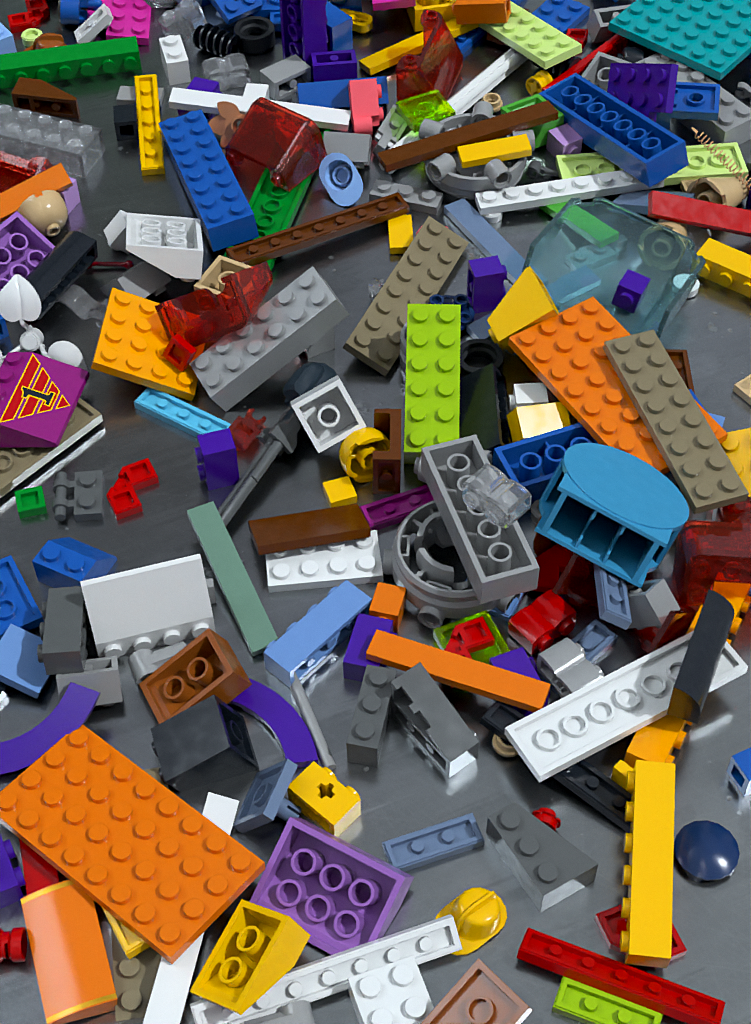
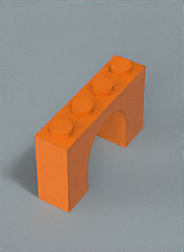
M456 0L452 4V14L456 16L457 24L507 23L511 14L510 0Z

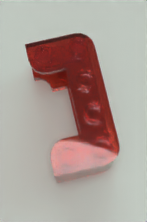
M691 520L685 523L678 534L673 565L680 605H703L708 590L713 591L714 582L751 584L750 523Z

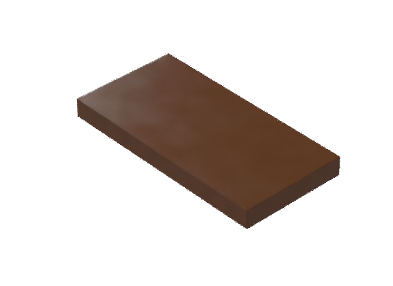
M358 504L248 521L249 531L258 555L371 537L370 526Z

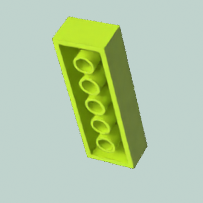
M407 304L404 464H415L416 458H421V450L424 447L459 439L461 305Z

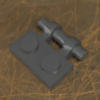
M103 470L75 472V481H68L67 473L58 472L56 480L53 482L55 499L52 501V510L55 513V520L64 521L66 514L74 513L75 522L103 520ZM74 494V500H67L66 495Z

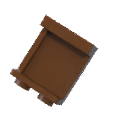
M374 409V428L380 430L390 440V451H373V494L396 495L400 493L401 409Z

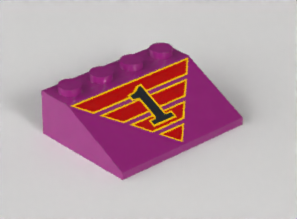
M8 352L0 367V447H58L90 376L89 372L34 352Z

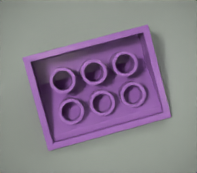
M18 211L0 224V291L14 275L19 274L25 278L55 247Z
M289 817L249 902L290 916L311 935L308 940L310 944L333 955L382 938L400 909L414 877L302 818Z

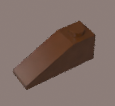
M19 77L11 93L15 112L80 118L76 97L41 79Z

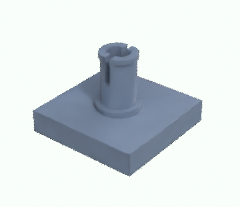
M286 759L257 772L232 827L244 833L274 821L275 816H278L286 823L289 817L298 818L299 815L297 814L301 813L302 808L284 797L298 765Z

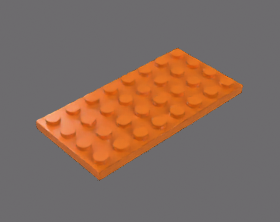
M594 297L509 337L508 345L599 444L625 451L653 466L663 475L670 471L603 350L605 341L631 334ZM697 403L719 443L721 444L726 441L728 433Z
M85 725L74 730L71 734H66L0 792V823L171 964L265 870V862Z

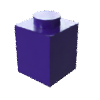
M627 269L617 286L611 304L634 314L645 296L651 279Z

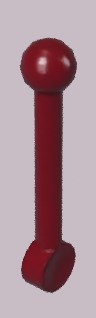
M131 260L125 262L94 261L87 269L92 268V266L125 267L130 269L134 266V263Z

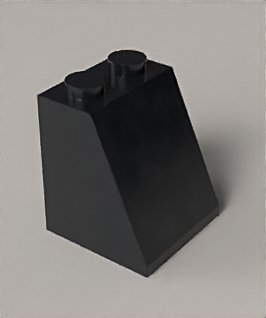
M215 695L151 728L154 740L151 745L159 759L160 768L158 771L160 778L165 784L172 786L180 792L259 769L244 717Z

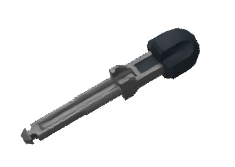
M310 362L302 365L293 373L283 387V394L286 397L285 404L288 408L273 428L263 429L257 438L264 446L218 508L225 527L276 457H280L283 451L291 454L296 448L297 432L302 427V424L290 401L337 376L335 370L327 364Z

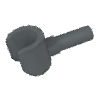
M538 160L532 161L526 172L527 177L531 179L537 178L539 173L559 177L558 170L542 167Z

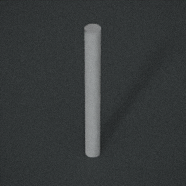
M294 672L295 681L289 687L304 723L311 734L323 767L333 770L336 768V764L296 672Z

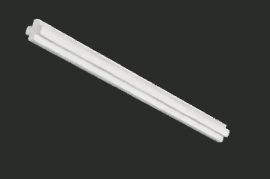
M510 48L427 118L440 122L445 118L465 113L485 94L490 92L528 60V58ZM421 123L391 148L420 140L419 129ZM379 163L380 168L384 171V168Z

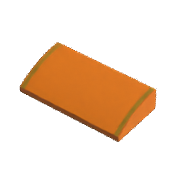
M70 880L50 885L21 898L20 902L46 1024H65L115 1011L117 995L94 900Z

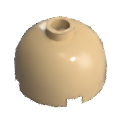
M55 190L41 191L42 196L37 198L34 194L29 196L22 202L18 212L43 236L57 235L64 227L68 218V209L60 193Z

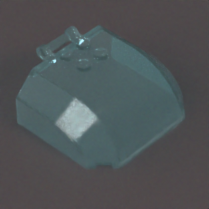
M596 197L593 202H581L580 198H571L530 244L522 272L529 266L534 270L545 285L559 313L594 297L631 335L654 329L660 339L686 301L706 261L703 256H697L694 248L696 245L692 239L603 197ZM627 269L651 279L645 296L634 314L611 304L617 286Z

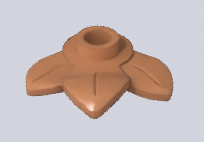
M220 101L217 103L220 115L215 116L208 123L213 133L221 136V147L231 148L238 144L241 137L247 136L251 132L252 121L247 115L240 113L234 103ZM238 121H243L245 123L244 129L238 128Z

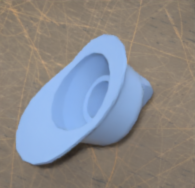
M342 153L327 155L321 161L319 167V177L336 204L340 206L355 204L363 192V182L360 174L346 155Z

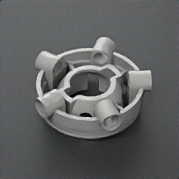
M479 101L474 105L472 113L454 115L440 122L425 118L419 129V138L424 139L495 117L493 115V106L489 102ZM533 130L512 132V134L496 138L501 139L527 134L532 151L535 150ZM454 151L426 160L424 164L428 178L438 189L457 198L475 200V193L514 187L523 175L527 157L506 161L493 159L485 165L462 169L458 153ZM508 162H511L512 167L508 169Z
M435 501L428 502L413 510L400 524L392 549H384L383 574L393 575L395 584L406 588V599L421 609L417 616L418 620L428 628H441L445 618L474 617L489 612L494 608H498L506 613L513 598L517 597L518 600L520 599L521 594H516L480 604L468 577L465 582L454 583V568L443 565L432 558L428 548L434 543L441 548L454 546ZM412 533L416 534L414 550L416 553V563L420 570L417 574H414L409 569L410 537Z

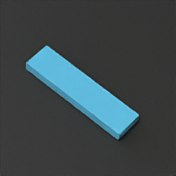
M147 387L134 401L136 409L196 438L197 435L226 428L230 429L232 436L236 433L234 425L162 391Z

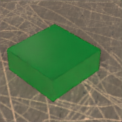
M42 485L14 491L20 519L47 513Z

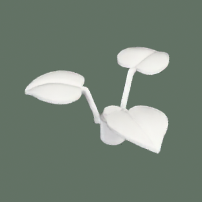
M19 274L14 275L0 291V315L9 322L19 320L20 325L26 331L20 337V345L11 352H19L22 349L32 352L40 349L41 354L45 357L90 372L80 350L69 341L54 342L49 347L48 353L46 352L45 345L42 344L44 341L43 333L39 329L25 323V320L34 321L39 317L42 308L39 295L24 277ZM0 350V367H1V365H2V363H3V361H4V359H5V357H6V355H5V356L2 355L1 350Z

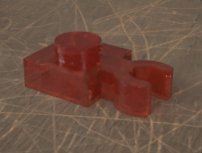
M250 408L244 418L238 416L229 426L235 446L243 452L257 439L261 432L259 429L262 428L266 421L265 416L260 420L252 417L255 411L254 408Z

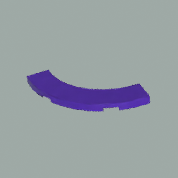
M249 678L252 685L229 703L243 708V711L254 716L260 722L265 723L271 729L283 751L285 760H291L298 765L297 768L308 767L313 761L318 764L316 748L311 734L296 710L275 691Z
M70 682L59 704L40 724L21 736L0 742V775L29 767L66 734H71L74 730L79 729L93 711L101 692Z

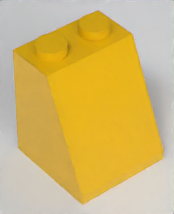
M530 266L522 272L487 319L491 327L488 329V333L494 343H498L502 350L506 348L511 354L515 352L508 345L509 337L546 319L555 317L559 313L542 280Z

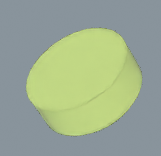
M36 28L26 29L21 34L23 44L27 47L32 46L35 39L42 34V31Z

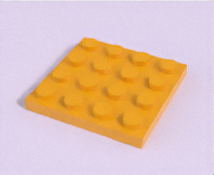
M112 287L91 369L192 401L198 377L189 364L188 368L181 372L162 354L171 338L179 334L197 349L192 361L204 351L209 320Z

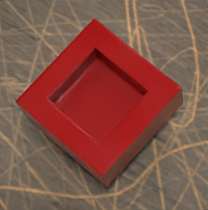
M176 334L169 341L162 356L182 372L188 368L197 349L182 336Z

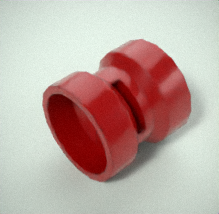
M16 927L11 931L5 932L0 928V963L4 959H10L12 962H25L28 949L26 928Z

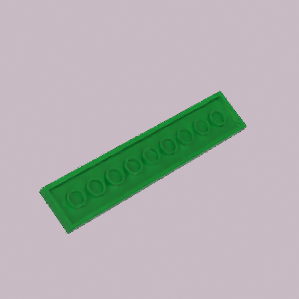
M304 126L309 132L310 150L293 155L291 158L278 143L276 144L249 201V205L254 213L259 237L239 244L291 227L322 157L324 131L333 132L332 129ZM277 257L252 265V267L262 270L263 279L267 280Z

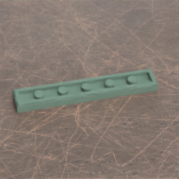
M214 501L187 510V516L252 657L264 653L268 644L273 640L277 641L278 637Z

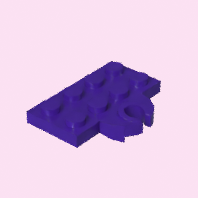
M611 63L607 92L656 122L657 113L672 114L679 65Z

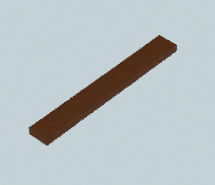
M547 100L378 152L377 158L384 170L390 172L438 157L443 153L457 151L458 146L490 141L512 134V132L522 131L557 120L558 111Z
M397 192L227 248L226 256L229 259L252 266L409 213L410 206Z

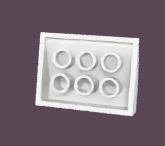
M137 213L126 214L127 251L171 276L180 278L182 281L193 282L195 279L201 280L203 242L199 218Z
M200 554L80 582L99 658L116 655L119 658L140 649L173 645L181 641L197 638L208 628L216 633Z

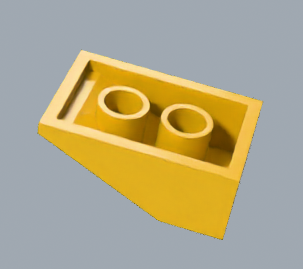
M241 899L189 992L242 1015L295 966L311 935L290 916Z

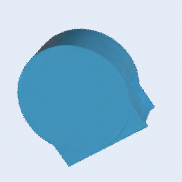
M579 443L566 450L539 500V511L542 517L534 531L641 588L647 573L659 567L689 518V507L679 489L665 475L645 461L607 445Z

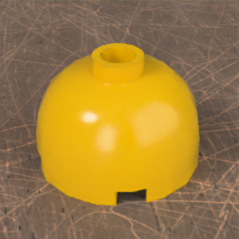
M365 427L353 431L341 442L339 448L341 466L349 477L354 478L359 483L373 481V451H390V440L380 430Z

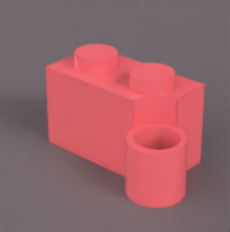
M376 78L350 80L348 82L353 133L372 135L373 128L379 127L380 121L384 120L383 107H379L378 98H382L381 84H377Z

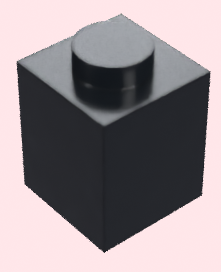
M136 104L113 106L117 141L139 139Z

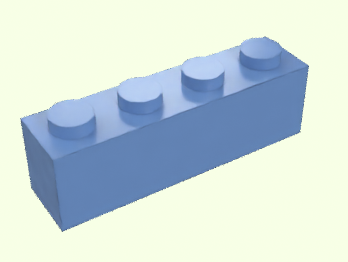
M345 580L339 586L333 587L327 594V597L319 604L311 606L301 620L292 623L285 634L277 641L273 640L268 644L264 651L265 669L288 687L295 681L294 672H296L298 679L301 680L352 634L358 613L369 615L372 598L348 580Z

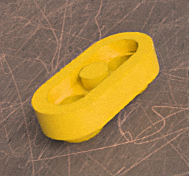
M344 8L340 9L352 17V31L364 34L372 29L373 18L371 15Z

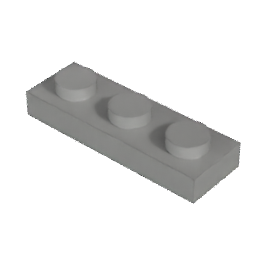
M376 179L369 193V201H373L399 192L410 206V210L437 215L443 201V193L378 179Z

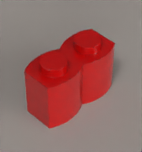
M551 589L540 595L531 605L518 611L508 621V633L531 655H534L539 651L543 652L550 648L555 638L561 635L566 636L574 629L576 611Z

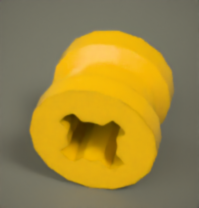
M540 70L526 80V89L531 96L542 92L543 87L553 81V78L547 71Z

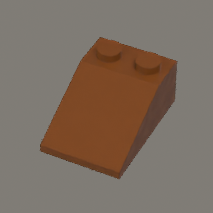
M208 628L139 683L160 724L212 695L217 696L228 704L251 686L252 683L228 641Z

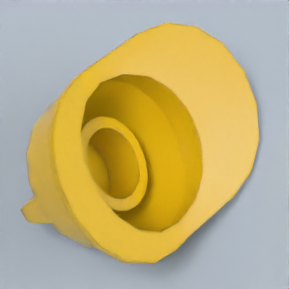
M477 887L465 890L446 905L435 918L438 919L449 914L453 916L462 950L450 954L459 956L474 952L498 934L505 925L507 912L503 901L494 891Z

